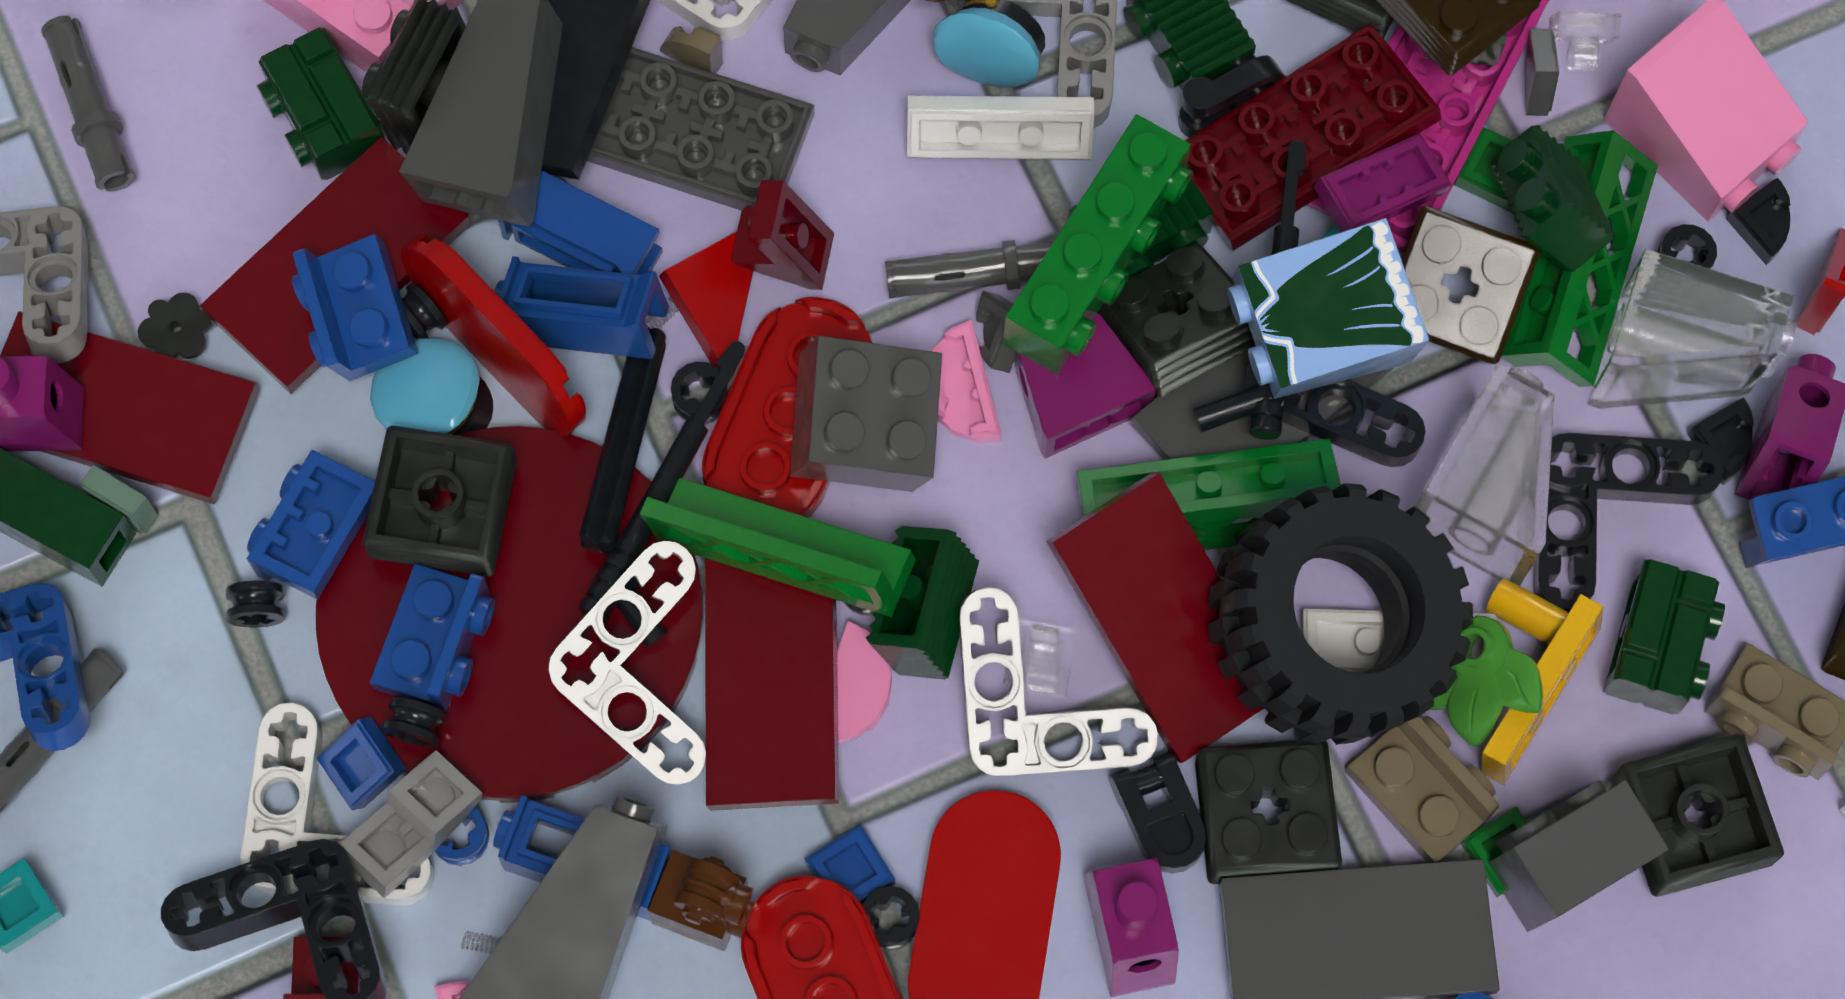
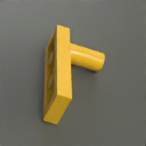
M1506 578L1499 582L1488 601L1486 612L1495 614L1497 618L1549 646L1537 663L1543 688L1541 711L1539 713H1525L1509 708L1482 752L1481 771L1487 777L1503 786L1505 785L1601 630L1604 606L1580 594L1570 612H1567Z

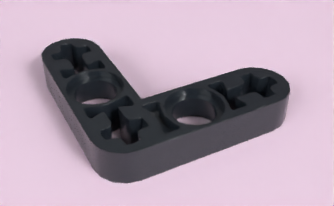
M1350 380L1315 388L1311 393L1306 411L1297 408L1302 397L1301 395L1295 393L1285 396L1282 422L1320 439H1330L1332 444L1380 465L1400 467L1414 460L1424 442L1425 425L1417 411L1406 404ZM1327 396H1341L1349 401L1353 407L1354 415L1345 424H1331L1320 415L1318 409L1319 402ZM1367 408L1375 413L1370 422L1371 425L1368 426L1365 437L1356 434L1362 424ZM1393 423H1398L1405 427L1403 437L1408 440H1401L1396 448L1385 444L1386 433L1383 431L1389 430Z
M1579 433L1558 434L1549 439L1539 453L1535 465L1534 594L1567 612H1570L1580 594L1591 599L1596 587L1597 499L1683 505L1700 504L1711 497L1723 479L1724 465L1718 452L1708 444L1687 440ZM1561 452L1570 453V461L1576 465H1591L1596 457V453L1603 455L1598 469L1600 481L1593 480L1596 470L1594 467H1578L1572 477L1567 478L1562 476L1560 466L1551 465V463L1556 462ZM1623 454L1636 456L1645 466V480L1635 484L1621 481L1613 472V459ZM1659 457L1666 459L1662 470H1682L1686 462L1691 460L1695 461L1697 471L1707 473V476H1704L1697 486L1690 485L1688 475L1668 472L1662 481L1663 485H1658L1656 481L1661 468ZM1558 510L1571 511L1581 521L1583 529L1581 536L1574 540L1559 539L1549 528V515ZM1547 552L1556 556L1548 557ZM1581 554L1582 558L1574 556L1568 564L1569 583L1579 585L1580 589H1576L1569 600L1562 599L1560 589L1550 587L1549 583H1553L1561 571V557Z
M326 839L310 841L191 881L172 890L161 906V920L171 939L181 949L188 951L205 950L301 917L319 985L326 999H385L386 980L356 873L344 848L335 841ZM328 864L330 868L328 872L329 879L317 883L315 879L317 877L316 868ZM291 874L295 879L293 882L298 890L292 894L284 879L285 876ZM266 882L276 886L274 896L267 904L257 908L242 905L244 893L256 883ZM226 897L234 912L233 914L224 915L223 910L225 909L219 900L220 898ZM200 907L202 910L199 915L200 923L188 926L186 923L189 921L188 911ZM343 915L355 920L353 931L343 940L330 942L321 938L322 928L328 920ZM351 960L361 979L359 985L360 992L354 995H348L345 990L348 983L341 963Z

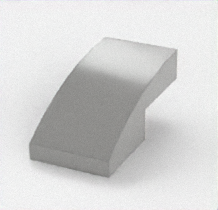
M435 750L389 789L387 803L344 838L339 845L347 853L355 872L385 898L411 875L459 826L482 799V792Z

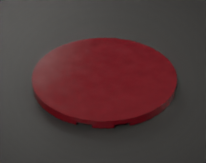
M511 426L469 431L458 436L509 443L513 446L517 459L495 572L492 576H483L490 591L489 598L495 599L493 617L483 637L475 634L467 658L473 659L471 677L461 697L457 695L452 696L448 710L445 712L447 715L445 724L438 725L435 729V734L440 738L438 747H418L398 741L383 732L382 734L406 767V770L402 773L405 776L437 750L482 792L481 800L518 803L521 795L528 797L532 801L553 798L555 794L577 788L590 781L594 783L633 758L560 693L551 682L549 674L550 658L554 651L585 617L580 612L579 605L584 597H588L586 592L593 581L596 582L594 578L600 567L604 566L603 562L608 554L584 549L580 544L581 538L579 535L602 446L571 434L561 437L555 430L545 428ZM636 468L634 469L617 537L622 536L651 483ZM440 491V496L437 500L426 501L434 512L443 511L445 506L453 504L449 491ZM366 518L321 596L316 601V635L319 656L326 680L337 704L350 725L352 726L358 719L372 717L381 731L383 721L391 720L393 717V711L389 709L388 705L390 699L396 696L374 690L370 680L414 565L370 558L363 545ZM653 533L651 534L647 544L645 545L644 550L651 546L653 543L659 542ZM671 554L665 560L654 555L649 560V564L655 570L653 576L642 588L639 585L636 589L653 613H656L663 605L662 601L651 597L665 582H669L676 587L683 579L677 573V568L682 562L674 554ZM691 554L696 568L694 581L688 591L660 621L668 634L650 648H646L644 643L641 642L620 665L673 713L683 697L695 669L701 641L702 622L704 620L703 593L698 564L694 554ZM431 568L467 580L470 576L469 573ZM617 606L614 609H610L612 614L608 621L603 623L607 632L615 638L621 639L633 636L636 632ZM588 626L581 634L582 638L592 642L584 653L576 657L567 652L560 660L567 668L561 678L570 686L578 680L585 682L587 685L593 682L596 675L592 673L590 666L601 652L605 654L609 662H612L619 654V650L608 646L599 639L592 626ZM625 692L618 694L612 699L608 707L610 722L621 731L637 729L642 725L646 717L645 703L634 693ZM658 714L650 732L634 741L633 745L641 751L659 733L668 720L661 714Z

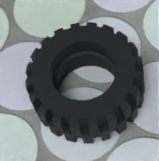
M1343 483L1334 490L1324 485L1309 489L1295 498L1291 497L1249 524L1235 538L1236 546L1223 554L1216 568L1218 574L1224 578L1210 587L1208 607L1213 610H1219V619L1208 624L1211 644H1222L1226 655L1225 659L1217 662L1218 667L1225 680L1233 676L1237 678L1244 689L1236 697L1249 711L1262 706L1268 711L1265 717V724L1281 733L1296 727L1298 728V739L1318 744L1331 738L1336 745L1355 743L1369 736L1371 738L1421 716L1434 706V698L1448 692L1457 679L1456 670L1451 667L1465 661L1471 642L1469 638L1461 636V629L1473 624V604L1471 602H1462L1460 589L1469 585L1464 567L1453 568L1447 553L1454 550V547L1444 533L1434 537L1426 528V525L1430 522V517L1416 506L1404 512L1398 508L1400 503L1399 496L1383 489L1366 497L1367 489L1362 484ZM1313 558L1337 561L1354 570L1368 583L1380 603L1385 628L1383 646L1375 665L1366 672H1349L1328 663L1311 648L1302 635L1294 611V588L1302 565Z

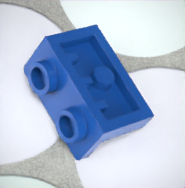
M373 234L319 257L306 248L293 252V258L298 274L292 276L293 288L303 308L310 312L315 330L309 332V342L315 358L322 367H328L348 381H352L418 354L384 240Z
M311 450L303 465L295 464L287 473L280 489V498L282 500L270 520L263 518L256 525L247 544L249 555L246 559L255 574L266 581H270L273 577L318 600L368 516L375 481Z
M1845 476L1757 496L1749 502L1757 537L1740 543L1746 568L1845 546Z
M414 564L370 680L372 688L396 697L420 701L447 712L452 696L457 695L461 697L469 683L473 659L467 658L475 634L483 637L493 617L495 599L489 598L490 591L485 577L471 573L467 580Z

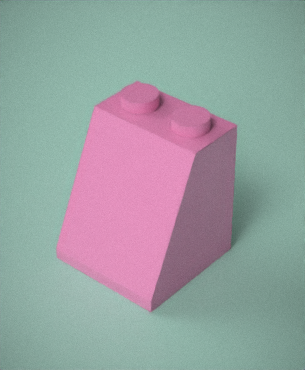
M1707 0L1627 69L1604 118V121L1615 132L1658 165L1656 172L1708 222L1725 207L1731 213L1736 211L1756 193L1759 186L1754 181L1768 169L1774 175L1783 171L1801 152L1802 148L1796 142L1808 124V120L1723 0Z

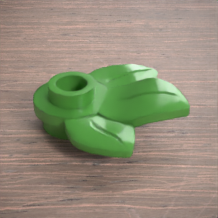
M1485 616L1473 617V624L1461 629V636L1469 638L1471 642L1466 660L1451 667L1456 670L1457 679L1447 693L1434 698V706L1429 709L1436 711L1448 708V716L1455 731L1470 745L1477 747L1482 745L1502 712L1503 706L1525 713H1539L1543 701L1540 672L1534 659L1523 652L1513 649L1511 636L1505 626L1499 621ZM1482 637L1485 642L1484 652L1480 657L1474 659L1472 657L1473 645L1478 638Z

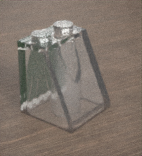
M1645 249L1621 292L1594 386H1592L1587 405L1603 409L1748 396L1761 376L1768 379L1772 377L1779 356L1786 357L1797 328V321L1788 318L1794 295Z
M1497 363L1423 489L1416 507L1430 517V522L1426 525V528L1434 537L1441 533L1446 535L1454 547V550L1449 553L1499 581L1506 578L1520 586L1546 542L1555 394L1545 389L1542 381L1531 372L1518 367L1508 369Z

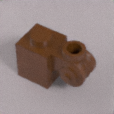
M672 850L648 908V914L651 923L725 952L731 935L742 938L743 931L748 924L753 911V905L755 904V901L751 900L753 888L748 886L746 877L733 873L730 868L724 865L725 862L719 858L710 856V858L704 857L702 860Z

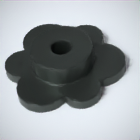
M178 293L169 302L161 299L153 301L148 307L150 318L142 321L138 327V337L141 343L146 347L155 348L156 353L176 358L178 354L187 359L201 355L206 347V340L203 334L209 331L212 322L203 311H199V304L196 298L189 293ZM175 328H181L178 332H173Z

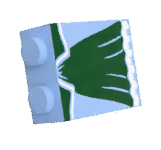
M1387 218L1239 265L1232 278L1235 286L1227 288L1229 303L1237 323L1241 325L1248 322L1256 345L1248 349L1254 376L1260 386L1269 383L1274 399L1411 363L1429 341Z

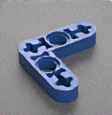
M31 584L0 593V662L13 658L23 722L34 742L42 749L50 751L65 750L79 742L89 728V712L71 611L60 591L50 584ZM43 610V619L35 622L37 619L36 613ZM6 620L9 621L10 625L13 628L10 631H8L4 623V621ZM55 655L63 657L61 666L54 673L42 677L32 675L33 668L40 660ZM57 698L63 710L59 712V721L50 724L53 717L51 705L47 699Z

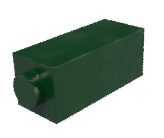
M0 448V532L103 587L136 535L124 514Z

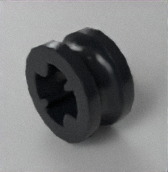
M1683 224L1672 228L1665 235L1657 250L1659 262L1656 264L1662 262L1660 260L1662 255L1675 260L1678 251H1682L1688 245L1693 247L1697 254L1687 266L1708 275L1717 257V245L1713 237L1705 229L1696 225Z
M414 282L406 286L407 294L402 298L413 337L415 339L429 338V332L433 328L443 330L448 323L434 302Z
M699 361L689 363L679 369L673 377L671 384L674 409L681 419H693L700 407V403L696 398L685 401L682 395L690 396L689 385L693 382L699 381L704 389L710 388L719 372L718 368L714 365ZM728 387L725 388L706 424L713 423L718 419L728 396Z
M254 580L237 582L227 586L226 598L233 602V607L226 611L227 623L249 628L269 627L282 623L285 620V611L283 608L278 607L277 603L285 596L283 585L276 582Z
M391 698L388 707L393 711V717L391 720L383 721L381 731L391 738L423 748H437L440 738L435 734V729L438 725L445 724L447 719L446 713L432 705L413 699Z
M894 886L878 888L870 893L863 903L870 918L876 908L886 911L891 902L903 906L901 909L902 918L909 917V922L905 928L894 926L889 935L877 930L880 926L878 918L872 920L880 943L885 950L900 949L909 944L915 937L920 918L918 904L913 896L904 889Z

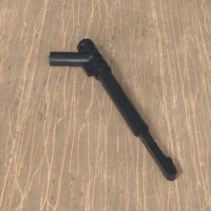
M1295 140L1289 145L1281 225L1274 228L1271 255L1298 247L1299 229L1294 226L1299 176L1304 175L1306 172L1305 146L1299 140ZM1249 361L1246 364L1243 391L1193 408L1192 410L1201 433L1251 415L1250 434L1258 439L1274 440L1281 436L1285 396L1274 399L1269 383L1260 386Z
M732 342L718 359L717 368L719 372L694 418L685 420L622 536L617 537L614 549L607 554L603 562L604 566H601L594 578L596 582L593 581L587 590L586 595L588 597L582 599L579 610L585 616L644 551V547L653 532L640 515L647 497L668 503L678 479L683 478L706 437L708 429L705 425L744 356L745 346L742 342ZM632 577L626 583L625 588L640 595L636 590L639 584L636 578ZM620 600L607 606L603 613V623H606L611 616L612 611L610 609H614L617 606L635 632L638 631L641 624V616L634 604L629 601ZM659 622L642 642L646 648H650L665 638L668 633Z

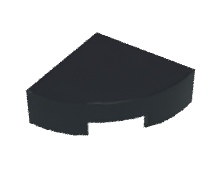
M1777 177L1752 195L1736 211L1730 212L1726 218L1765 265L1776 257L1787 240L1790 229L1789 206L1791 205L1788 192Z
M1743 397L1694 425L1687 434L1691 441L1708 444L1718 452L1724 465L1722 485L1729 482L1739 472L1748 458L1753 439V415L1747 401Z

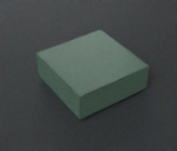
M95 465L91 467L81 481L82 489L86 495L124 514L132 528L140 534L142 532L146 534L158 518V514L146 496Z

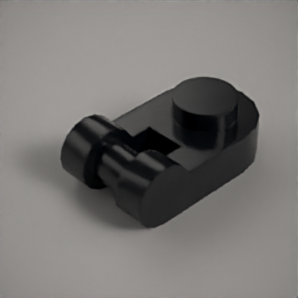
M1250 54L1234 62L1224 75L1214 80L1206 77L1192 78L1183 88L1178 126L1184 135L1191 137L1286 76L1271 56L1256 57L1254 54Z
M1168 751L1151 758L1150 766L1133 773L1128 768L1109 775L1114 796L1126 816L1146 860L1157 858L1161 872L1171 874L1184 872L1194 866L1204 851L1207 835L1202 818L1172 753ZM1161 789L1169 803L1148 811L1142 796Z

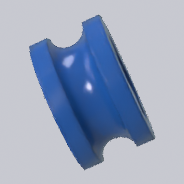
M474 807L462 821L465 827L470 821L476 825V829L468 833L470 844L461 849H457L453 841H450L447 847L441 844L435 850L441 860L451 865L463 866L472 864L483 855L488 847L490 835L488 825L477 808Z

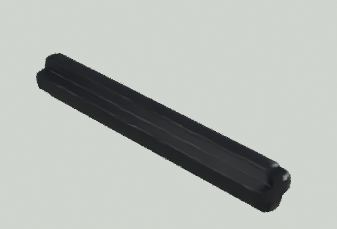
M648 327L656 347L653 359L626 356L579 534L581 546L588 551H597L605 554L611 552L615 546L666 349V335L658 328L651 329Z

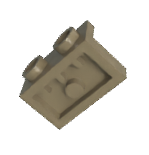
M1749 643L1740 652L1705 711L1717 719V726L1728 736L1742 734L1746 743L1754 741L1774 753L1773 758L1780 767L1799 777H1808L1810 775L1819 780L1833 767L1839 756L1837 752L1845 740V701Z
M1424 716L1422 719L1417 717L1389 730L1347 766L1345 773L1427 863H1437L1446 858L1468 836L1475 833L1490 820L1498 809L1499 804L1493 798L1496 791L1486 775L1472 764L1465 767L1449 750L1451 741L1443 728L1431 717Z

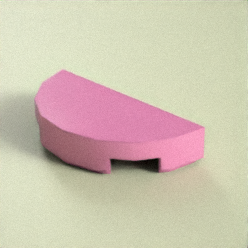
M971 319L950 328L944 334V338L932 349V352L942 353L938 421L953 435L976 443L1001 442L1002 434Z
M849 620L837 650L838 746L841 742L856 739L868 729L870 731L877 726L889 705L892 674L889 664L865 638L871 633Z

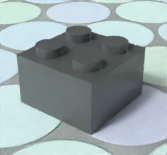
M825 336L815 338L800 352L790 476L908 492L915 491L934 478L942 353Z
M1598 780L1552 808L1551 812L1557 820L1555 823L1551 824L1544 813L1497 841L1496 844L1502 855L1488 862V864L1504 887L1505 892L1503 894L1526 931L1529 932L1558 918L1670 849L1626 780L1608 791L1602 782Z

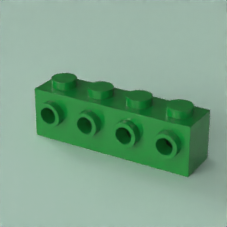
M1135 114L1005 316L1004 345L1056 375L1059 374L1071 354L1076 357L1082 354L1095 332L1097 324L1092 320L1103 303L1111 306L1118 298L1129 277V272L1125 268L1136 252L1141 255L1146 253L1162 223L1157 219L1168 201L1175 205L1188 187L1193 176V171L1187 168L1191 148L1190 143Z

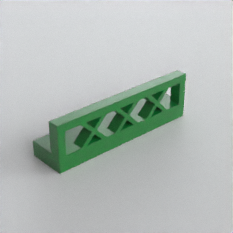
M1614 130L1567 136L1563 144L1565 150L1570 149L1573 156L1578 155L1605 216L1610 217L1614 233L1611 250L1607 251L1605 246L1574 272H1567L1540 252L1501 356L1514 367L1550 365L1579 387L1594 386L1658 168V165ZM1622 164L1633 172L1626 196H1623L1619 180ZM1592 271L1594 272L1598 288V294L1593 306H1591L1586 288L1590 272ZM1576 327L1582 344L1578 360L1567 353L1573 329Z
M1330 439L1077 471V489L1083 517L1150 473H1160L1204 550L1236 546L1235 538L1249 524L1291 497L1295 498L1309 489L1324 485L1328 486L1331 490L1341 485ZM1254 517L1247 522L1233 523L1237 519Z
M682 478L678 479L668 503L647 497L640 512L641 517L659 542H676L685 547L691 554L888 617H892L916 561L910 549Z

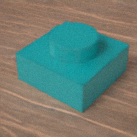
M25 858L0 873V949L7 954L64 917L33 867Z

